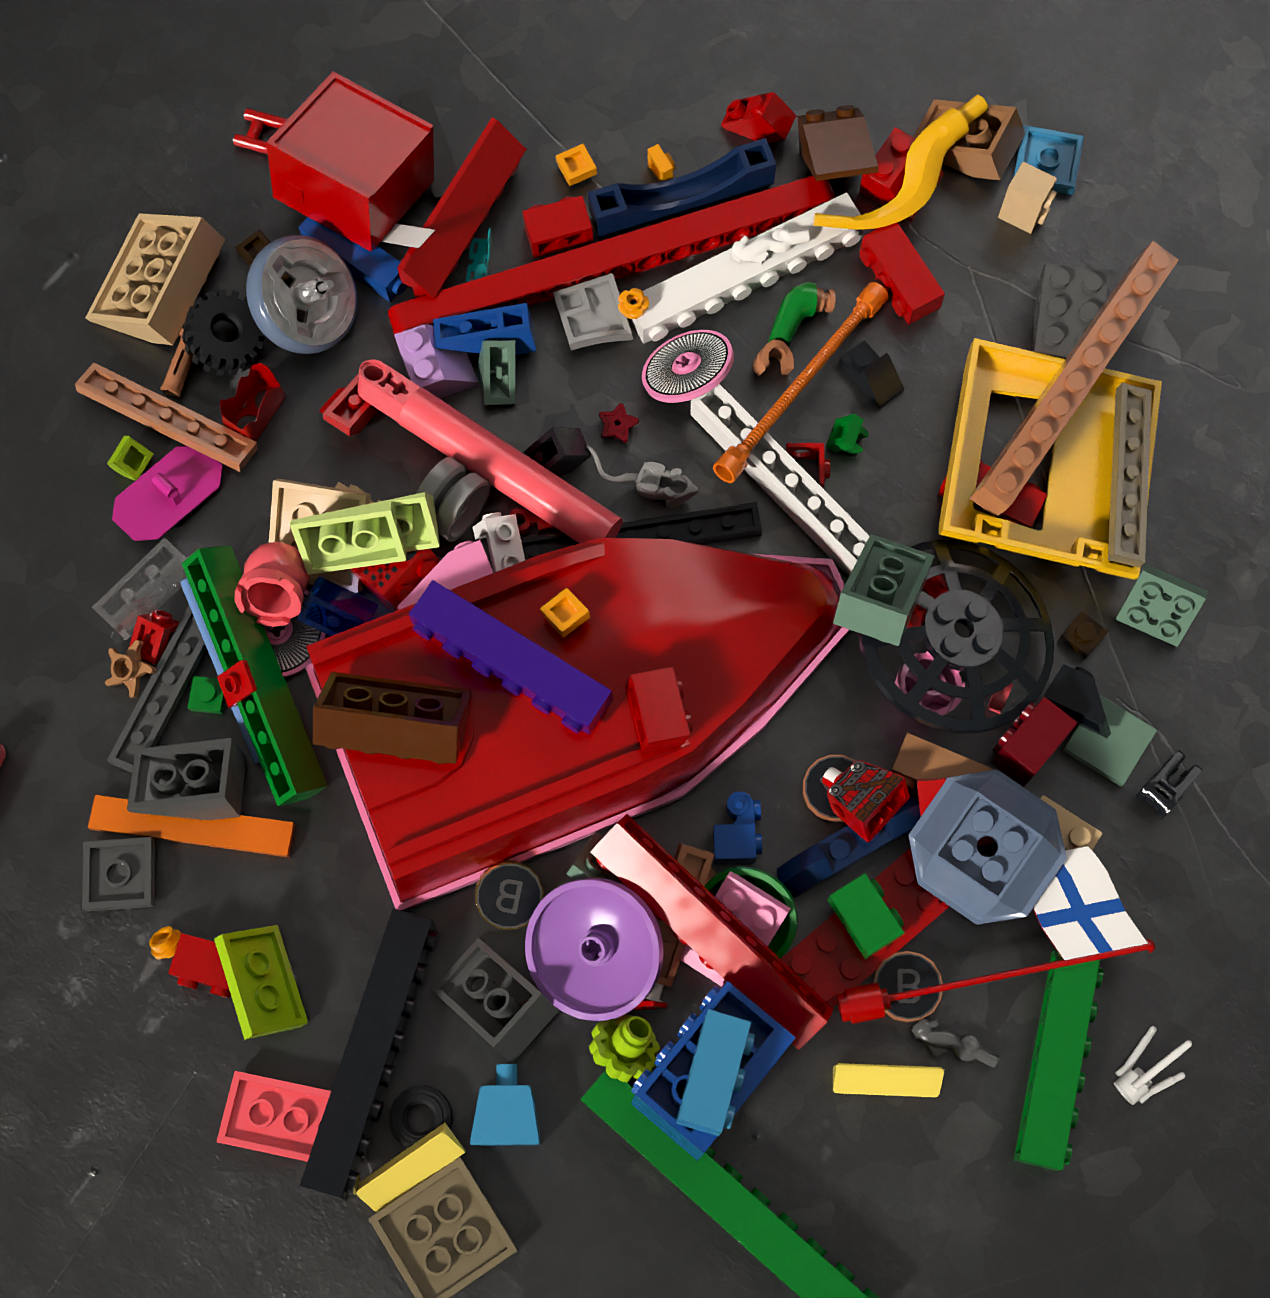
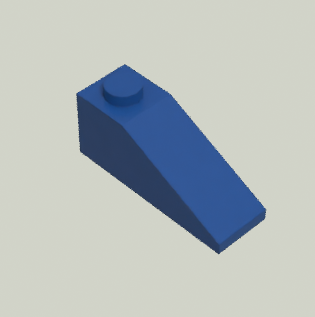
M527 303L433 319L435 345L439 349L480 354L482 340H515V355L536 352L534 325Z

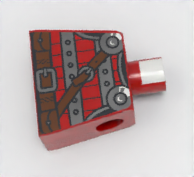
M861 760L854 761L844 773L835 767H830L822 778L823 785L829 788L827 796L834 814L868 843L910 798L905 777Z

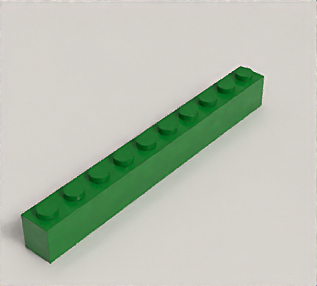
M605 1070L580 1099L800 1298H879L868 1287L862 1292L851 1283L855 1276L840 1262L834 1267L823 1258L827 1251L813 1238L810 1237L805 1242L796 1234L795 1231L799 1226L785 1213L782 1212L777 1217L767 1207L771 1201L754 1187L749 1192L739 1182L744 1177L730 1164L727 1163L722 1168L714 1161L712 1157L716 1152L711 1147L697 1161L631 1104L634 1093L631 1092L633 1088L631 1085L635 1082L633 1078L629 1082L624 1083L609 1077Z

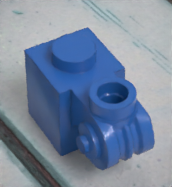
M734 792L727 800L726 812L730 818L736 820L735 823L713 826L714 865L755 864L756 854H762V834H755V820H761V801L752 799L745 792Z

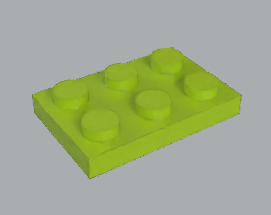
M278 925L225 933L214 939L244 1040L296 1029L308 1024Z

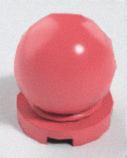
M274 541L261 544L250 554L244 563V574L235 589V603L242 614L246 610L250 615L257 617L256 623L271 627L285 626L289 624L291 618L300 614L303 606V593L309 585L310 575L306 572L299 550L295 546Z

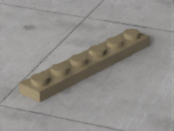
M1122 382L1116 388L1108 560L1139 568L1145 563L1152 390Z

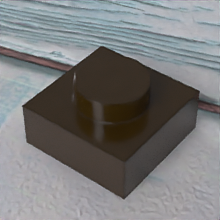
M1081 611L1059 639L1086 659L1108 631Z

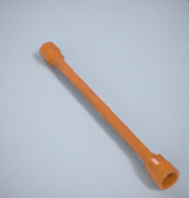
M876 282L868 283L856 298L857 303L850 316L746 436L741 444H737L736 447L730 446L713 465V470L721 480L733 483L748 465L746 462L750 456V451L776 423L783 412L792 404L862 319H865L867 316L868 318L873 317L884 305L889 296L881 284Z

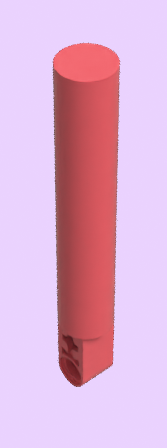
M370 359L360 365L358 376L359 396L448 457H453L465 465L467 470L477 473L489 481L491 486L579 544L597 538H615L617 536L623 519L382 361Z

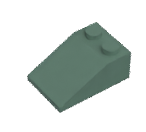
M870 534L840 594L833 624L899 647L935 555Z

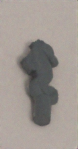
M923 1018L912 1025L911 1031L914 1033L915 1039L919 1038L927 1044L934 1056L947 1053V1049L950 1048L958 1058L967 1062L977 1059L994 1068L999 1060L1000 1055L982 1047L981 1040L974 1034H967L961 1040L952 1031L933 1029L939 1025L938 1018L932 1020Z

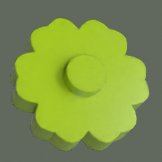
M624 1014L618 1018L599 1021L593 1028L591 1034L594 1039L589 1045V1050L593 1054V1060L597 1065L606 1066V1073L609 1077L627 1083L632 1077L638 1079L646 1069L652 1072L656 1067L654 1064L657 1059L655 1055L658 1053L660 1046L656 1041V1036L650 1024L644 1018L639 1016L631 1017L628 1014Z

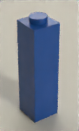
M309 217L299 226L301 235L316 238L332 247L343 258L354 278L387 301L391 302L396 295H401L408 285L401 282L397 269L400 261L379 246L370 252Z

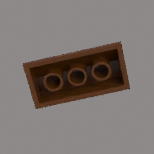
M331 672L313 707V744L326 746L330 749L357 750L365 754L379 753L394 755L402 759L416 758L431 760L438 764H456L463 746L471 690Z

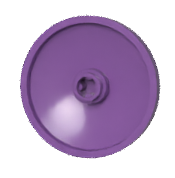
M581 878L554 889L535 908L528 923L525 937L526 961L537 988L556 1008L570 1016L583 1020H609L630 1012L651 993L658 981L663 965L662 935L652 911L631 889L609 879Z

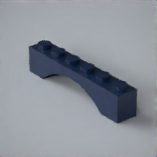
M764 138L735 147L713 163L678 178L650 184L616 183L588 192L589 211L598 236L601 237L774 184L776 162L768 142Z

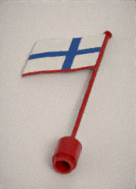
M1088 846L1066 850V861L1033 907L1042 930L1063 960L888 995L886 988L880 989L877 982L846 988L844 993L836 994L842 1022L851 1021V1024L885 1018V1010L890 1009L891 1001L1145 950L1152 953L1155 950V943L1150 939H1144L1126 913L1107 870L1096 854Z

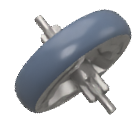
M304 235L282 237L266 245L257 254L250 266L246 281L248 307L256 325L271 342L293 353L315 354L334 347L347 335L353 325L357 312L356 285L352 273L343 258L328 244ZM284 273L293 279L289 288L281 279ZM297 309L306 312L303 323L297 321Z

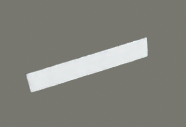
M395 224L381 242L419 248L435 230Z

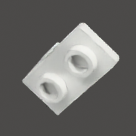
M501 512L486 514L482 516V521L472 527L475 539L487 538L494 572L525 561L516 514L502 516Z

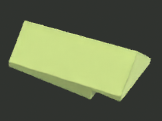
M426 492L290 520V527L308 575L406 561L407 552L440 547L434 498Z

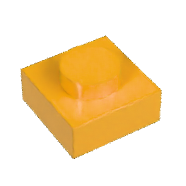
M584 144L556 155V162L569 186L597 174V167Z
M659 144L648 148V167L657 181L662 182L673 179V170L676 167L671 155L668 152L664 154Z
M568 588L564 589L540 608L541 615L562 638L566 637L590 618L589 610Z

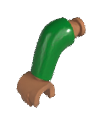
M804 282L788 292L778 310L768 343L753 359V373H756L759 377L770 366L769 357H773L780 362L781 375H788L794 369L793 354L789 349L791 341L805 318L813 317L815 312H822L823 309L828 313L833 312L836 299L833 289H828L825 293L823 289L817 288L814 282Z

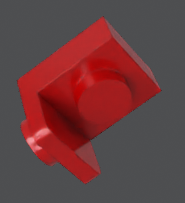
M153 610L152 613L138 615L129 647L135 640L143 641L141 658L154 665L158 664L167 647L170 633L175 632L180 622L172 619V614L163 610Z

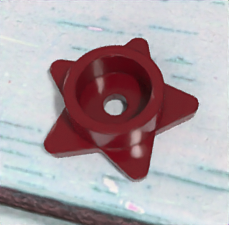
M619 403L612 412L601 411L598 414L604 424L601 438L611 437L628 442L630 429L639 423L638 418L626 413L623 403ZM620 421L621 424L617 426L614 423Z

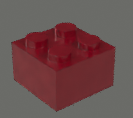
M1045 696L1038 705L1031 701L1013 724L1017 730L1010 727L992 749L997 755L991 764L1010 779L1025 787L1078 722Z

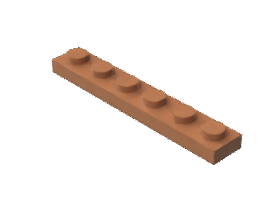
M93 363L75 383L77 392L241 472L258 450L257 442L96 363Z

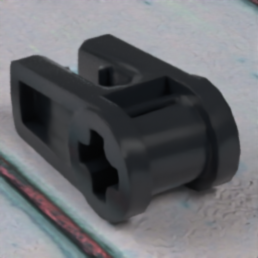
M1180 750L1136 794L1140 801L1144 799L1158 811L1157 815L1161 819L1175 807L1183 797V793L1203 771L1198 765H1193L1180 775L1181 778L1174 786L1171 785L1168 781L1169 777L1178 771V766L1186 757Z

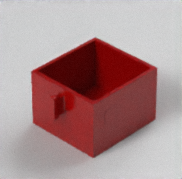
M334 71L266 142L273 198L370 252L378 246L434 181L433 125Z

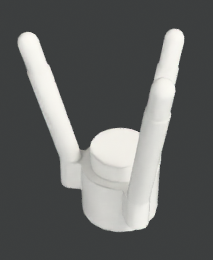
M1151 1026L1125 1064L1115 1072L1119 1077L1114 1082L1115 1087L1130 1104L1134 1105L1138 1101L1142 1104L1150 1096L1184 1079L1185 1073L1179 1072L1151 1086V1079L1192 1046L1190 1040L1185 1041L1146 1073L1139 1067L1132 1070L1131 1068L1157 1031L1155 1026Z

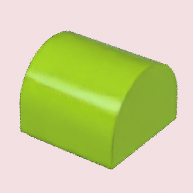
M123 436L107 464L124 477L137 480L142 475L154 453L130 436Z

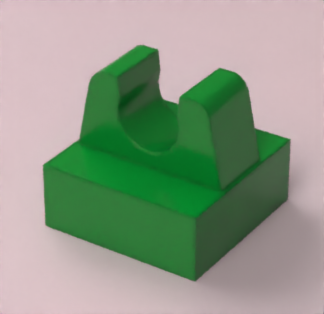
M854 413L837 418L826 448L835 453L840 451L852 455L861 453L863 448L856 443L857 438H866L869 435L868 431L862 426L864 419Z

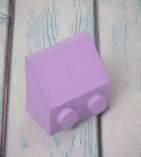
M424 324L394 334L409 380L421 388L426 389L438 398H442L479 385L467 352L436 348L434 325Z

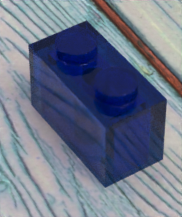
M318 576L297 620L327 635L333 636L371 621L379 604Z

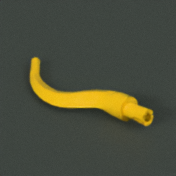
M976 95L958 110L955 108L948 109L920 133L911 144L907 153L902 188L889 203L872 212L858 216L814 213L813 226L866 230L889 226L912 216L932 196L947 150L965 136L969 131L968 125L988 109L985 99L980 95Z

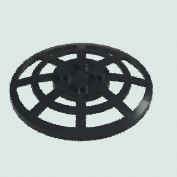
M934 540L911 546V548L920 551L934 550L939 565L930 568L926 581L938 575H943L948 592L939 595L935 599L921 591L917 604L926 609L922 616L921 626L908 627L899 647L897 646L904 663L918 678V681L907 695L898 688L887 674L876 650L877 647L892 644L858 633L862 656L872 679L886 698L899 710L919 723L937 730L957 734H972L995 730L1012 722L1021 715L1031 701L1035 702L1041 695L1049 680L1054 660L1052 624L1046 606L1037 590L1012 563L995 552L976 544L958 540ZM948 548L974 553L998 565V567L991 575L974 566L954 564ZM957 573L979 578L985 581L986 585L979 595L971 591L962 590ZM1009 574L1017 580L1029 595L1040 618H1028L1025 616L1018 599L1003 584ZM998 591L1010 604L1016 618L999 617L996 609L990 603ZM955 623L964 624L969 630V637L959 636L954 628ZM1029 631L1044 632L1045 662L1037 682L1023 668L1029 652ZM1003 632H1020L1019 650L1015 660L1001 648ZM923 640L926 649L934 658L927 669L916 659L908 642ZM993 659L1007 673L997 681L982 686L980 667ZM945 666L957 671H966L968 687L949 684L940 680L938 676ZM1014 679L1029 693L1024 700L1012 709L997 716L985 717L984 697L1003 690ZM929 688L947 696L970 699L971 719L962 720L946 717L930 711L918 703Z

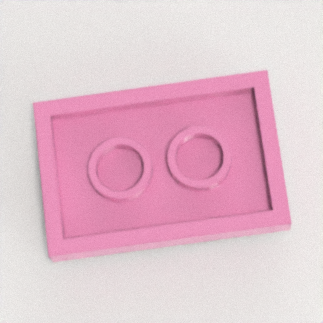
M732 871L729 872L715 895L767 947L791 909ZM686 945L680 960L723 987L725 979L715 970L707 968L700 961L699 955L689 945Z

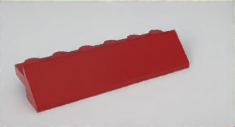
M493 117L422 227L435 231L419 248L410 247L397 267L401 282L413 288L415 298L424 295L435 298L437 293L442 290L445 280L449 274L455 271L460 256L471 245L475 232L480 224L486 221L491 206L495 200L501 197L506 182L517 171L519 162L527 150Z

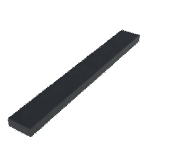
M757 502L623 522L615 538L673 539L705 545L762 536V527ZM563 532L521 538L525 560L579 544Z

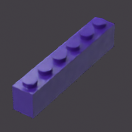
M434 580L431 581L409 613V617L414 625L412 629L418 635L429 641L434 637L443 643L442 648L447 653L457 659H460L461 656L466 657L473 662L471 666L477 672L486 677H490L491 674L502 680L501 685L506 690L516 696H519L522 692L533 699L531 704L547 715L551 711L563 718L561 723L575 733H579L582 730L590 735L613 701L610 689Z

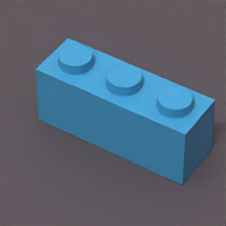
M710 1009L707 1010L675 1124L718 1137L722 1133L723 1127L730 1129L736 1108L729 1105L733 1091L740 1092L745 1075V1070L739 1069L742 1055L749 1056L755 1034L749 1033L750 1021Z

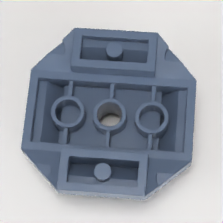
M997 769L948 777L908 835L918 885L976 925L1027 917L1067 859L1056 809ZM984 836L993 838L997 843V851L991 857L982 856L977 850V842Z

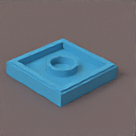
M1023 125L1025 135L1018 147L1013 178L1022 162H1025L1056 177L1054 191L1073 195L1084 136Z

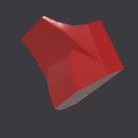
M359 373L347 387L337 389L319 410L323 414L325 421L349 436L360 433L378 412L377 408L363 400L358 394Z

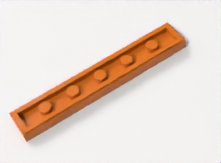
M95 795L88 824L90 830L290 857L296 826L294 822L245 815L217 820H198L132 813L127 810L128 799Z

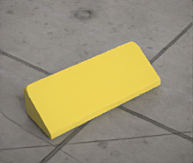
M837 1063L833 1066V1091L842 1094L938 1097L944 1069L942 1067Z
M443 1123L360 1181L355 1193L377 1213L463 1155L466 1150L447 1124Z

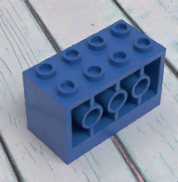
M728 981L721 989L716 985L711 989L699 1007L702 1013L699 1016L692 1013L676 1035L680 1038L676 1044L669 1041L664 1046L654 1062L657 1066L652 1073L646 1069L634 1083L631 1090L634 1093L631 1104L697 1161L717 1136L675 1124L682 1101L678 1097L679 1092L677 1089L684 1090L686 1087L707 1010L710 1009L750 1021L749 1033L755 1034L749 1056L742 1055L739 1069L745 1070V1075L740 1092L733 1091L729 1104L736 1107L734 1115L796 1038Z

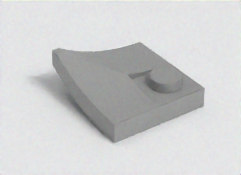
M613 273L553 292L571 351L605 342L629 341L633 339L628 319L618 309V304L620 303L618 297L620 294Z

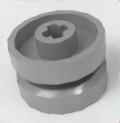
M446 457L429 472L416 494L426 492L433 496L438 534L447 541L452 542L460 538L477 519L487 501L491 485L489 481L477 473L467 474L465 465L453 457Z

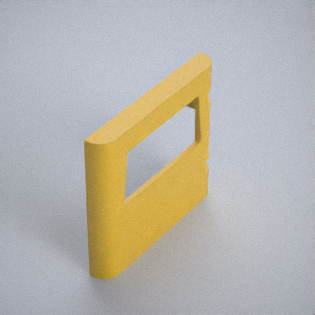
M974 338L964 368L938 534L973 543L982 542L995 545V548L1076 567L1079 565L1090 567L1098 572L1136 580L1140 575V567L1108 560L1116 388L1122 382L1152 390L1148 475L1149 498L1162 381L1106 368L1103 370L1053 443L1046 492L1048 495L1045 499L1042 527L1040 531L975 510L973 508L974 501L970 497L976 489L991 393L1038 399L1065 359Z

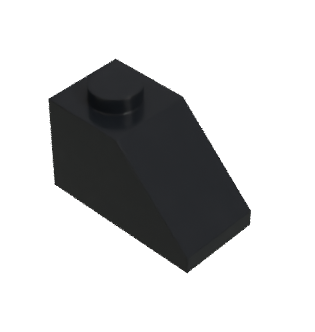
M552 427L523 452V454L558 477L571 473L592 456L586 448L587 444L581 429L570 427Z
M1063 664L1044 696L1078 722L1077 725L1108 739L1111 731L1093 675L1084 668L1076 667L1074 669Z

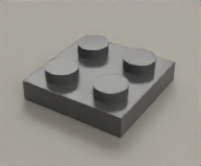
M142 837L83 841L82 910L101 911L154 907V838Z

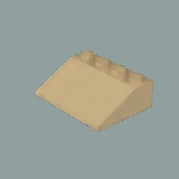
M139 213L85 318L90 322L151 343L173 345L179 336L190 306H193L202 286L205 284L207 276L215 260L218 258L226 239L202 217Z

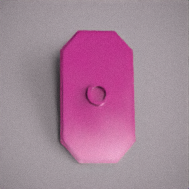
M188 446L175 447L115 497L112 521L134 541L160 539L220 488L222 464Z

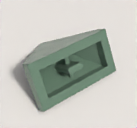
M482 340L477 369L483 404H515V340Z

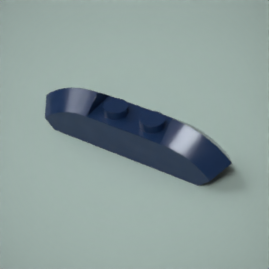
M909 793L910 798L869 843L847 825L778 867L777 879L788 889L791 896L796 898L911 832L921 817L918 796Z

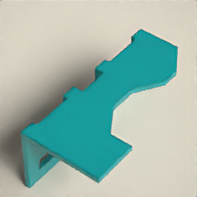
M490 228L488 230V239L473 238L469 251V259L473 260V265H468L466 282H470L471 272H475L474 280L483 278L484 272L485 277L489 274L493 241ZM474 243H478L477 253H473Z

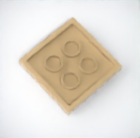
M285 479L273 480L269 543L280 541L295 546L298 549L290 527V520L370 504L371 494ZM350 569L310 574L309 584L356 593L363 590V583Z

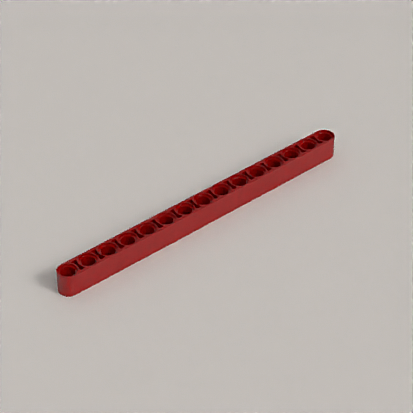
M813 176L806 177L439 291L435 298L424 295L392 306L388 310L387 315L393 333L397 334L424 324L434 325L433 319L523 303H527L528 307L555 299L553 295L555 291L613 273L615 280L735 243L740 241L744 235L748 238L758 236L836 198L829 179L816 181Z

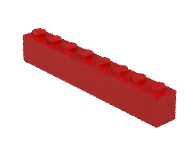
M628 814L619 820L592 849L591 853L596 857L597 863L604 870L612 872L621 881L622 885L635 892L648 905L655 918L660 921L663 920L673 930L676 939L684 945H689L699 955L700 961L707 968L715 970L725 979V983L727 981L796 1037L791 1044L798 1050L828 1022L834 1009Z

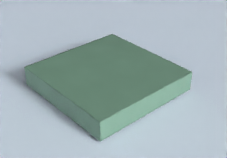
M1099 694L1111 731L1110 736L1107 739L1078 725L1062 751L1119 787H1122L1154 737L1157 729Z

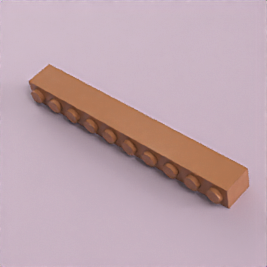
M1154 241L1135 258L970 497L972 501L995 518L1011 506L1179 259Z

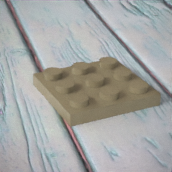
M462 1157L457 1158L368 1218L415 1298H450L519 1251Z

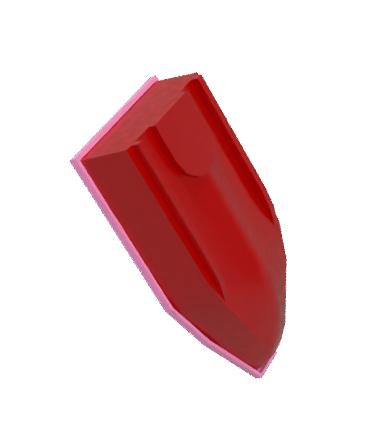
M597 538L535 556L451 589L450 591L612 691L613 701L590 735L582 730L579 733L571 731L561 723L563 718L552 711L549 715L539 711L531 704L533 699L522 692L519 696L512 694L501 685L502 680L493 674L490 677L480 674L471 666L472 661L464 656H461L460 659L453 657L442 648L443 643L434 637L429 641L418 635L412 629L414 625L409 617V613L415 604L307 645L312 663L306 665L305 669L317 699L331 672L471 690L463 746L456 764H438L431 760L402 759L394 755L365 754L357 750L336 749L395 909L405 912L481 881L493 868L503 864L520 865L589 837L596 831L601 832L611 828L626 814L633 819L684 798L770 723L850 631L847 628L833 624L840 594L845 586L833 559L749 554L673 539ZM568 588L589 610L590 618L566 637L562 638L541 615L540 608L564 589ZM673 667L675 678L679 677L683 685L684 697L681 701L684 711H688L691 716L692 732H690V736L683 745L642 753L625 685L632 674Z

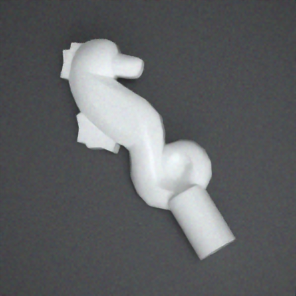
M778 228L774 230L772 239L763 236L757 238L749 245H747L749 238L744 235L740 241H736L733 244L730 256H732L731 259L737 262L753 260V262L762 264L769 255L768 251L783 253L788 251L794 244L810 242L809 231L806 229L789 232L787 229Z

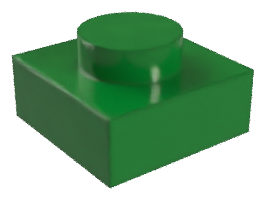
M193 676L187 708L195 712L223 715L226 700L218 678Z

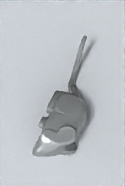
M586 446L593 454L597 471L602 478L611 482L633 481L636 483L637 493L646 499L665 500L666 507L676 508L698 493V487L688 477L681 475V469L675 468L669 471L665 469L663 464L656 462H645L639 473H626L615 477L609 476L604 472L596 451L592 447Z

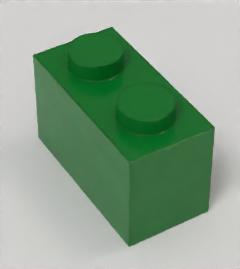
M866 873L831 894L827 900L865 960L904 934L902 918L894 908L888 909L882 899L885 896L883 889L876 879L869 880Z

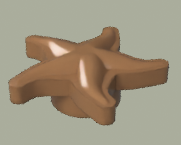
M135 640L125 655L120 654L116 648L108 650L112 660L110 668L112 677L105 681V685L116 686L124 683L129 689L130 698H137L139 696L140 677L146 673L155 674L157 671L152 665L141 661L143 641Z

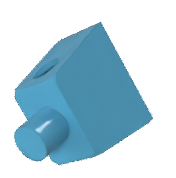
M497 1064L496 1086H480L470 1145H541L533 1088L531 1085H517V1064Z

